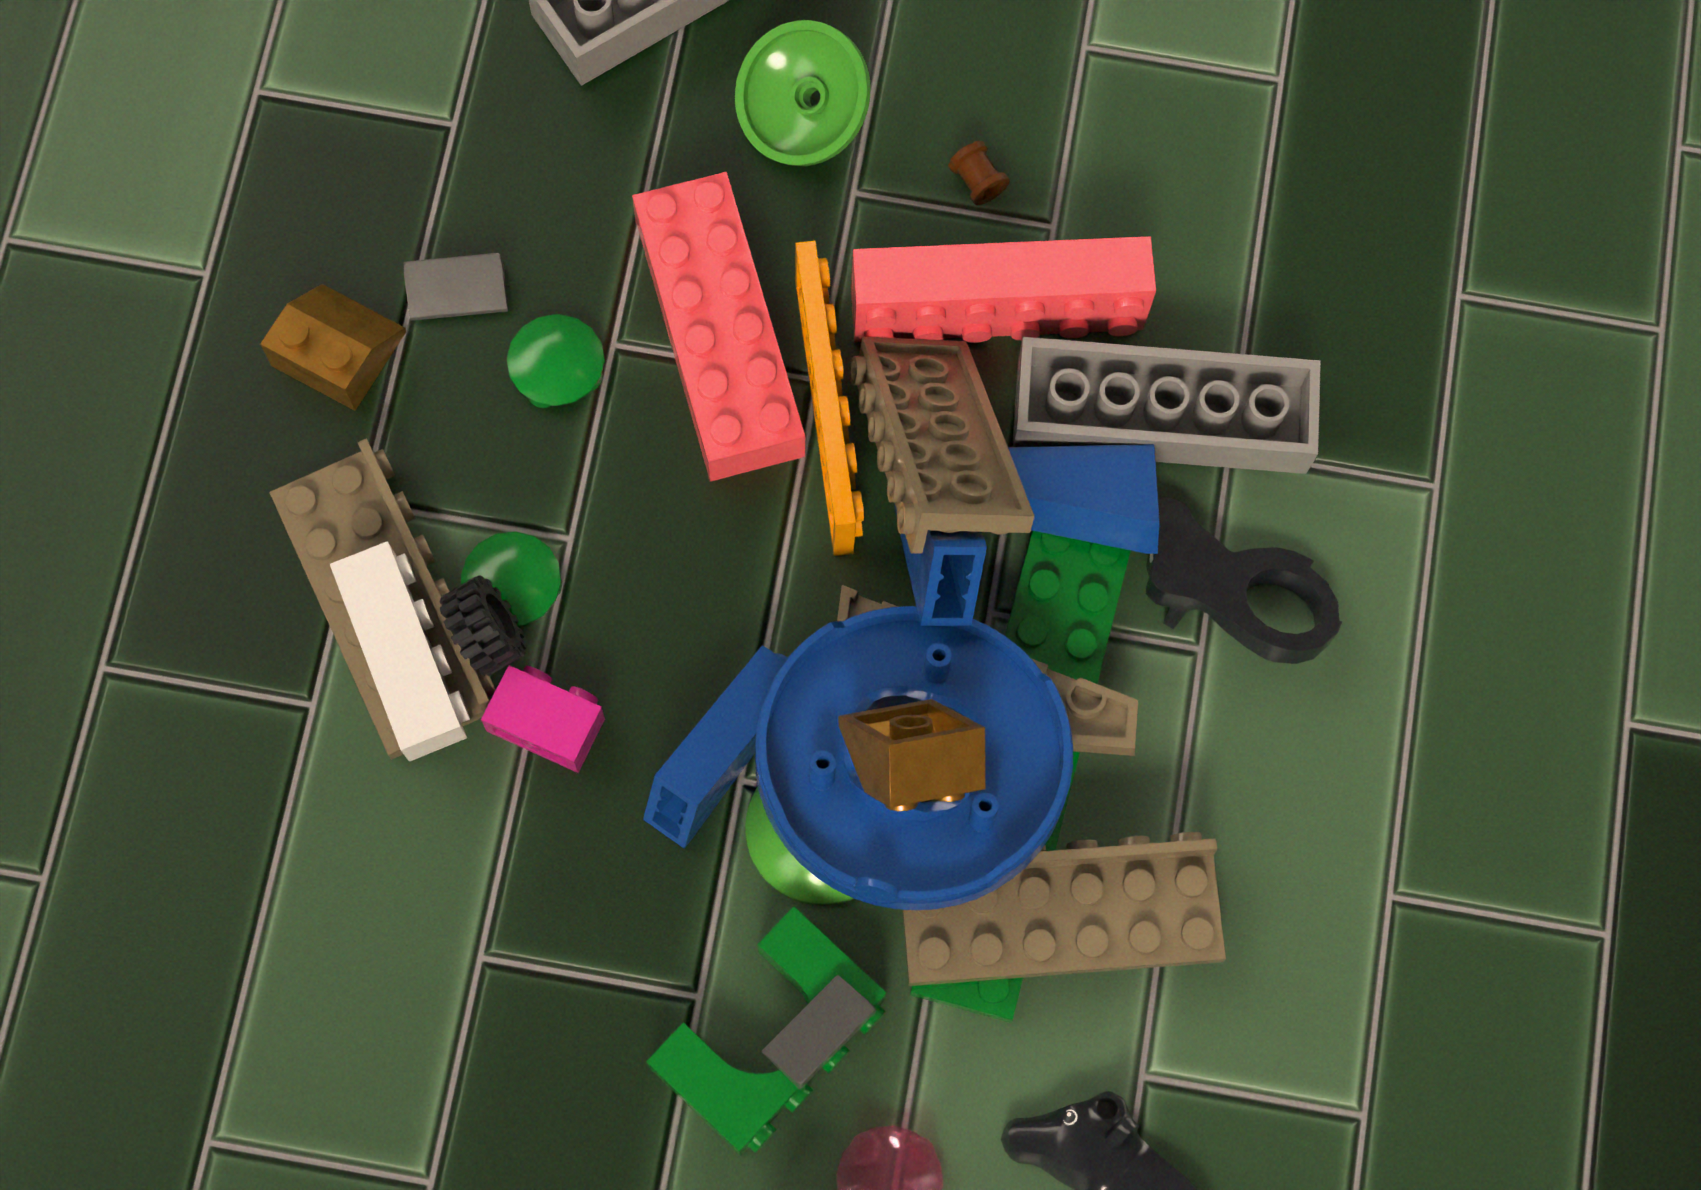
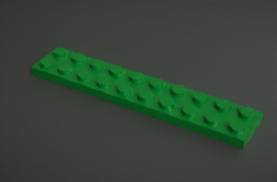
M1032 530L1005 636L1019 646L1030 658L1047 664L1048 669L1075 680L1083 678L1097 684L1131 550ZM1073 751V770L1070 788L1060 818L1052 835L1045 844L1046 851L1056 850L1080 752ZM1023 978L912 986L910 995L1011 1023Z

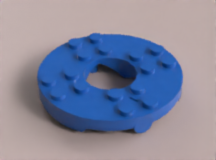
M916 606L890 607L862 613L844 621L830 622L804 640L789 655L777 671L761 706L755 742L756 779L760 798L774 831L795 859L816 878L847 896L872 905L901 910L940 909L957 906L995 891L1025 869L1042 850L1060 818L1070 788L1073 770L1072 732L1066 708L1052 679L1042 673L1035 662L1009 638L975 619L972 621V626H920ZM933 699L985 727L986 789L965 793V797L958 801L918 802V806L915 809L893 811L887 809L885 804L864 792L840 731L838 716Z

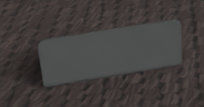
M500 253L416 260L403 263L411 321L508 311L505 270Z
M837 974L762 1050V1053L800 1090L876 1013V1008Z

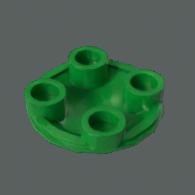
M560 314L538 317L524 325L510 343L507 355L509 377L518 391L528 397L531 404L536 407L547 408L574 403L597 389L602 383V371L605 362L602 342L590 326L575 317Z
M516 531L498 533L478 543L466 558L461 573V585L478 575L490 580L492 587H497L501 592L502 600L508 601L511 606L509 608L511 614L516 615L519 621L517 624L519 628L544 616L555 603L557 596L562 590L559 562L550 547L533 535Z

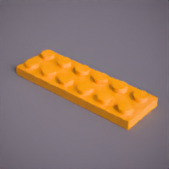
M815 241L795 243V284L834 556L854 554L855 537L863 536L862 521H864V510L861 491H851L856 489L855 473H857V462L854 443H849L848 426H850V413L847 396L842 394L843 364L841 351L836 349L834 333H837L834 304L829 303V267L827 258H818Z

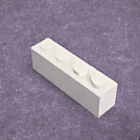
M387 541L331 563L330 567L400 750L408 761L466 739L467 736L462 723L470 720V716L460 692L456 691L450 694L443 677L451 674L452 670L441 644L432 647L426 630L433 628L434 624L424 600L420 599L415 602L413 600L408 585L416 582V578L406 554L396 556Z

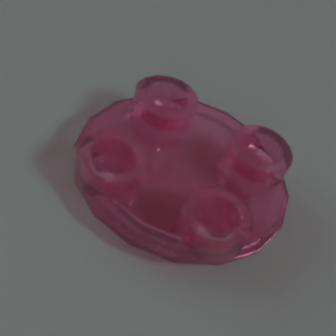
M897 1126L875 1127L867 1132H861L856 1135L848 1148L843 1152L836 1174L838 1190H942L943 1187L941 1163L936 1156L932 1143L926 1138L920 1137L914 1131Z

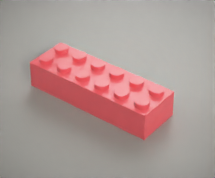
M727 172L632 195L636 224L710 482L805 457V433Z
M1151 236L853 249L851 300L854 343L862 342V337L928 340L963 338L964 341L970 343H979L997 336H1011L1013 339L1022 341L1023 337L1037 338L1042 334H1060L1061 337L1070 339L1086 336L1089 332H1108L1112 336H1128L1134 334L1137 330L1144 329L1156 294Z

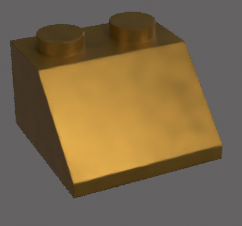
M321 284L287 303L260 345L272 367L356 411L407 331L405 327Z
M933 699L838 716L840 731L864 792L885 804L887 809L908 811L915 809L918 806V802L933 799L945 802L958 801L965 797V793L986 789L985 727Z

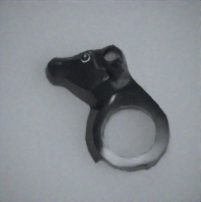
M1164 496L1158 498V554H1148L1146 568L1149 578L1146 585V595L1155 604L1170 607L1163 624L1174 629L1188 611L1200 609L1207 613L1224 631L1244 647L1266 660L1278 663L1298 664L1313 660L1328 647L1339 632L1342 621L1339 620L1338 600L1329 584L1311 568L1314 560L1295 551L1278 547L1253 548L1238 552L1229 551L1194 520L1189 508L1184 503ZM1263 584L1277 585L1293 591L1307 603L1313 613L1315 627L1307 632L1293 634L1280 632L1267 626L1254 615L1247 602L1246 591L1251 587Z
M1111 1091L1099 1093L1089 1100L1074 1103L1044 1115L1015 1118L1008 1122L1001 1136L1004 1150L1013 1161L1020 1164L1035 1165L1074 1190H1197L1180 1172L1141 1139L1137 1133L1139 1125L1131 1118L1124 1099Z

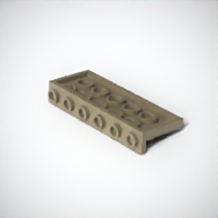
M862 337L859 356H853L851 359L850 381L852 385H857L859 409L861 413H866L868 418L869 441L876 443L878 449V469L886 474L888 500L896 505L898 532L905 534L911 554L923 553L928 530L944 533H955L958 531L991 532L994 534L1030 533L1034 513L967 341Z
M366 438L357 442L361 452L269 493L388 756L392 760L403 755L400 750L330 567L331 563L387 541L396 556L405 553L416 578V582L408 585L414 602L420 599L424 600L434 624L433 628L426 630L431 646L435 647L441 644L452 670L451 674L443 677L450 694L456 691L460 692L470 716V720L462 723L463 727L482 718L490 702L488 697L494 695L496 690L490 677L480 674L479 669L474 670L470 666V659H464L460 654L461 648L458 643L456 645L451 639L453 634L451 630L446 629L443 622L446 618L440 612V607L442 606L440 598L450 591L443 578L433 581L427 565L435 562L423 534L413 538L406 524L415 519L403 491L395 495L392 494L386 480L394 477L395 474L384 450L381 449L373 453Z
M1183 832L1171 835V842L1150 843V837L1130 836L1119 839V846L1098 847L1097 840H1077L1067 843V850L1046 851L1044 845L1031 863L1012 880L978 899L940 909L902 910L908 985L918 986L1224 962L1226 955L1214 863V854L1218 850L1216 839H1202V833Z

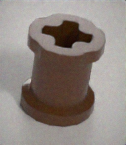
M975 141L966 145L950 159L948 164L950 170L954 174H959L972 192L970 199L975 205H982L993 200L1007 188L1010 182L1004 172L999 173L986 155L988 148L983 141Z

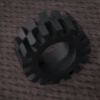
M478 575L440 598V604L442 605L440 612L446 618L443 621L446 629L451 630L453 634L451 636L455 645L458 643L461 648L460 654L464 659L469 658L470 666L474 670L479 669L480 674L489 676L526 654L525 649H527V646L523 640L525 636L523 630L517 627L519 621L516 615L511 614L509 610L511 606L508 601L502 600L501 592L497 587L493 588L491 581L487 578L484 579L483 576Z

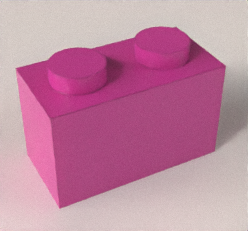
M508 665L481 718L486 731L579 773L605 720L602 707L597 705L598 698L575 686H571L569 692L551 684L553 679L537 668L526 665L523 671Z

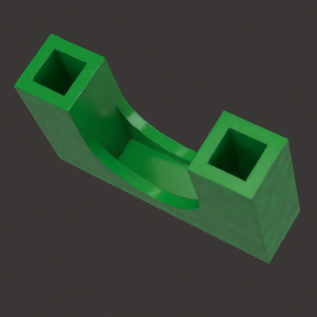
M794 906L757 944L758 953L802 994L807 1004L838 974L876 1008V1013L859 1029L864 1035L886 1013L880 1005L884 1002L887 993ZM684 1022L646 1061L648 1067L740 1156L748 1147L754 1153L758 1152L777 1131L771 1122L786 1107L791 1113H794L814 1091L807 1083L799 1090L780 1070L764 1074H752L733 1068L722 1060ZM844 1045L822 1068L830 1074L847 1056L850 1050Z

